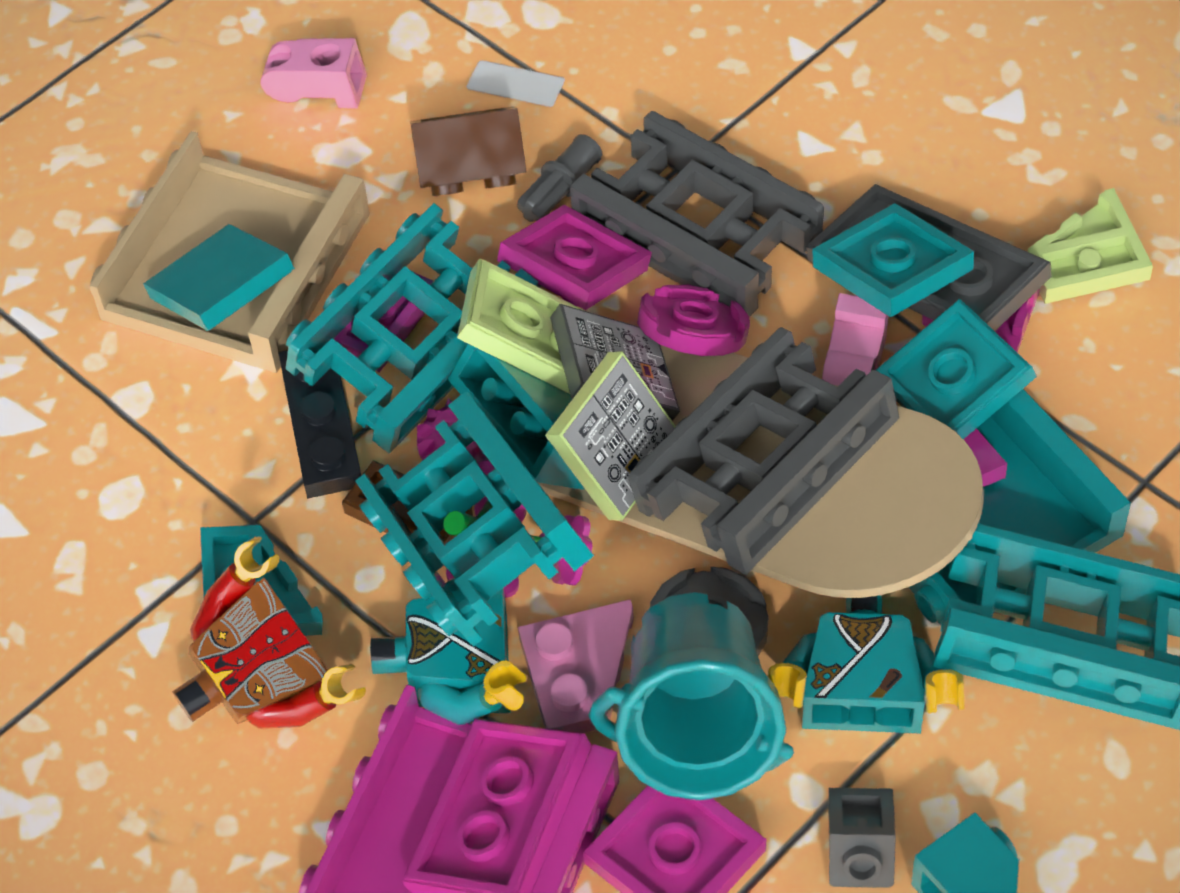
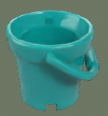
M692 592L670 596L650 607L641 618L642 628L638 631L636 637L634 634L632 637L629 683L624 684L621 688L609 687L593 701L589 711V718L594 727L603 735L618 743L621 759L638 780L667 796L693 800L729 796L757 782L766 772L776 769L792 758L794 754L793 747L783 742L787 729L782 703L776 686L762 670L755 647L751 623L737 606L728 601L727 609L720 605L710 604L708 602V594ZM614 704L618 705L616 724L608 719L605 714Z

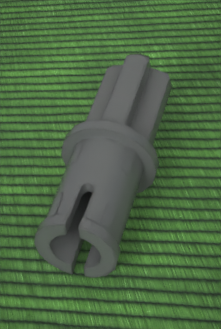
M579 134L555 161H547L542 166L541 176L517 202V208L523 213V217L527 221L532 222L543 218L565 196L571 197L570 186L583 173L587 174L602 159L603 152L595 140L587 135Z

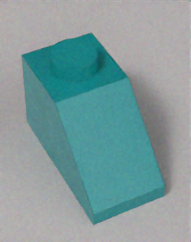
M974 812L915 855L911 885L918 893H1017L1019 859L1009 837L997 827L990 828Z

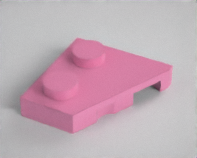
M631 599L518 627L520 644L545 728L578 733L597 730L589 718V711L593 701L609 687H616V683L620 680L624 663L625 644L629 629H632L634 620ZM613 706L605 713L608 719H611Z

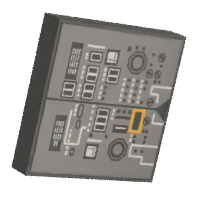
M559 304L550 319L571 398L575 397L608 352L623 351L673 422L679 414L680 408L661 345L647 337L638 326Z

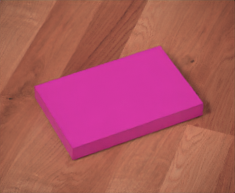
M474 719L402 879L409 892L532 893L592 747L585 733Z

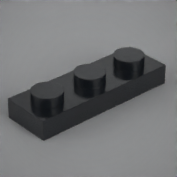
M288 350L278 352L307 499L351 490L356 483L355 480L361 476V470L341 376L330 368L311 386L303 380L304 374L302 372L294 376L286 370Z

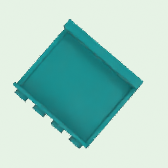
M1024 389L977 427L979 432L1007 463L1006 478L983 487L984 504L979 524L1094 553L1124 536L1131 502ZM949 563L927 579L908 587L913 592L916 604L923 616L932 623L938 622L940 625L950 598L973 604L976 601L977 586L948 579ZM999 582L996 584L998 588L1026 594V589Z

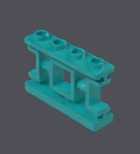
M435 203L421 216L417 213L410 215L397 231L396 240L385 251L382 248L374 250L363 263L360 275L349 286L345 283L337 286L325 301L324 311L312 322L308 319L300 322L286 341V346L289 347L286 370L292 375L296 376L299 372H302L304 374L303 380L313 386L331 368L367 397L358 406L356 422L363 428L367 425L374 430L372 441L388 454L427 416L428 408L433 409L454 388L449 382L448 377L468 343L457 338L462 310L449 301L448 298L457 289L466 295L470 272L473 268L450 251L456 243L459 226L453 221L446 224L441 220L443 209ZM424 249L423 262L439 274L430 285L406 267ZM503 260L497 265L503 270L510 272L511 267ZM522 268L515 274V276L535 286L538 285V281ZM402 296L439 324L414 350L378 322ZM352 320L351 332L368 345L358 357H355L334 340ZM386 361L390 362L411 379L391 402L393 386L376 373Z
M465 391L448 405L458 418V421L449 426L443 420L435 426L445 440V444L401 478L389 464H386L379 470L383 479L376 485L365 473L355 481L367 498L359 504L363 513L380 533L388 529V532L381 537L384 545L402 566L410 562L411 566L403 571L408 581L425 601L431 596L434 598V601L426 607L431 616L449 637L458 630L474 647L483 640L475 626L482 620L488 626H491L499 619L487 600L529 567L536 564L549 580L558 573L554 564L560 559L564 558L570 567L576 571L594 555L470 394ZM473 441L476 442L495 468L487 475L478 466L477 461L466 448ZM486 496L493 508L446 543L439 533L444 529L443 524L446 515L452 511L465 513ZM398 500L409 510L407 513L418 528L413 533L410 532L393 507V504ZM521 505L524 506L545 534L538 542L531 537L523 523L514 513ZM443 566L455 577L454 582L465 597L460 603L438 573V570Z
M978 523L972 539L948 566V579L977 586L976 601L973 604L950 598L941 622L940 632L942 633L935 649L933 667L943 670H954L962 675L1180 730V656L1167 653L1168 635L1180 637V574ZM999 582L1026 589V595L998 588L996 584ZM1045 603L1098 616L1096 635L1044 622ZM993 612L1023 619V625L992 618ZM1119 613L1145 619L1146 625L1120 619ZM1117 644L1144 650V656L1116 650Z

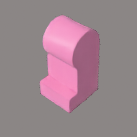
M355 38L287 40L272 45L261 77V87L271 98L282 102H296L302 97L335 98L338 108H358L367 73Z
M839 293L822 380L839 386L855 369L865 372L866 376L872 370H876L880 365L887 337L888 316L858 296Z

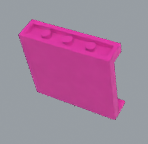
M406 684L397 705L390 704L385 709L378 728L379 741L371 757L364 756L359 762L352 783L354 793L345 811L339 809L333 815L326 834L327 848L319 864L310 865L305 872L299 893H410L403 884L402 879L472 724L457 725L419 707L415 687ZM593 744L532 893H573L585 865L583 852L596 839L619 784L617 751Z

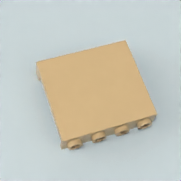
M190 131L180 148L171 153L166 169L156 185L146 191L142 200V206L131 223L124 226L120 231L116 246L105 263L99 265L92 275L90 291L93 295L100 320L277 373L281 367L278 352L288 350L289 347L286 346V341L291 332L300 322L309 319L370 215L364 179L344 173L334 191L322 189L203 155L198 133ZM228 224L288 253L295 268L291 273L208 331L150 299L143 285L144 282Z

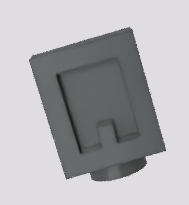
M828 788L829 884L833 887H892L895 877L896 845L893 789Z

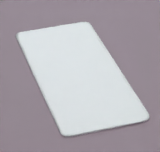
M481 60L478 62L466 87L469 90L552 107L565 79L563 77Z

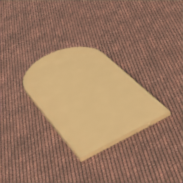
M661 345L680 408L679 414L673 420L674 425L676 426L683 418L688 417L713 393L715 387L721 381L727 379L749 357L736 353L723 356H699L678 352ZM780 388L770 399L784 405L792 396L782 392ZM897 405L899 419L751 571L815 594L841 598L879 596L899 591L927 579L945 567L962 551L972 539L979 523L984 504V488L981 470L973 451L965 440L946 424L928 415ZM813 408L805 417L813 420L818 425L827 414ZM759 426L735 451L761 464L785 438ZM704 463L692 476L706 482L715 471L706 467ZM539 483L546 494L604 515L585 489L580 490ZM737 484L727 495L740 503L751 491ZM684 502L664 521L656 518L654 514L648 517L639 512L635 503L623 521H620L727 561L722 548L716 552L707 547L701 523L708 516Z

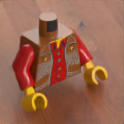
M254 537L238 547L234 557L235 563H232L208 589L190 627L191 638L194 642L189 646V655L200 670V673L173 690L172 694L191 722H194L222 703L237 724L248 720L250 724L258 729L302 727L334 709L336 704L359 700L366 693L365 687L355 689L349 693L345 692L341 684L342 676L345 672L356 668V666L347 664L328 670L266 579L263 578L255 584L256 578L270 572L280 562L278 554L270 557L263 565L255 562L252 556V549L255 544L261 541L262 537Z

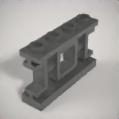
M650 111L644 117L643 131L637 129L631 134V155L638 161L621 178L617 179L605 171L596 168L591 173V177L583 173L570 186L571 208L652 252L649 267L680 285L707 288L714 291V293L720 294L718 302L730 307L731 300L742 306L749 316L758 309V294L760 292L766 294L771 288L772 266L763 260L781 241L805 253L806 246L823 231L824 206L811 194L793 188L773 177L764 168L751 165L728 152L722 145L709 142L686 129L680 122L672 119L669 120L655 111ZM667 164L680 171L671 181L660 176L667 168ZM643 191L654 196L646 205V209L633 202ZM694 193L724 208L706 228L676 212ZM753 212L767 219L766 223L759 230L745 223L753 215ZM729 239L742 246L734 255V259L719 251Z
M783 327L778 328L764 343L759 344L746 361L727 379L721 381L715 387L713 393L688 417L683 418L676 425L675 429L649 455L644 456L630 472L628 480L639 512L648 517L654 514L656 518L664 521L684 502L704 513L708 517L701 523L707 547L716 552L722 548L728 565L747 575L899 419L892 378L875 370H872L866 376L865 372L855 369L836 387L812 375L816 371L811 346L804 342L796 346L792 332ZM780 388L782 392L792 396L784 405L770 399ZM813 408L827 414L818 425L813 420L805 417ZM759 426L785 438L761 464L735 451ZM704 463L706 467L715 471L706 482L692 476ZM737 484L751 491L740 503L727 495Z

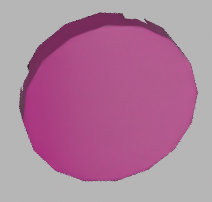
M665 285L656 288L654 296L646 293L641 297L637 325L650 339L678 352L699 356H723L739 351L746 344L750 328V316L735 301L731 300L730 307L718 302L720 294L714 293L710 289L690 285Z

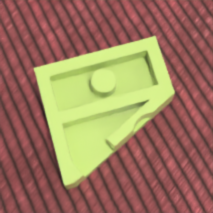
M1114 188L1106 189L1099 195L1098 204L1081 216L1077 212L1061 223L1057 232L1045 235L1027 249V252L1051 262L1052 277L1040 287V295L1044 304L1150 280L1153 264Z

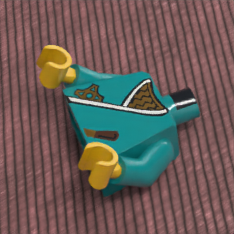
M454 577L447 581L446 585L460 603L465 597L455 584ZM504 588L487 600L499 619L491 626H488L484 620L475 626L483 640L474 647L458 630L449 637L441 629L426 608L434 601L432 596L426 601L423 598H418L406 604V636L371 638L370 653L373 675L407 672L408 685L415 687L419 707H424V709L457 725L471 723L474 719L482 718L490 713H511V710H517L523 704L524 696L514 686L525 682L527 675L513 663L509 662L508 622Z
M881 595L846 598L845 613L827 612L821 615L817 632L803 635L782 663L774 664L768 670V677L776 686L779 697L782 696L794 700L793 707L801 708L803 705L802 729L921 734L925 696L928 713H936L937 705L943 703L954 704L958 707V710H965L963 675L954 670H943L933 667L935 653L924 639L913 636L910 620L903 615L882 614Z

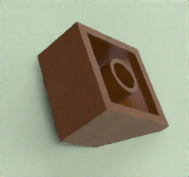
M511 106L410 121L420 188L431 187L432 196L464 192L463 182L484 179L485 188L517 184L515 174L527 173L519 114L516 107Z

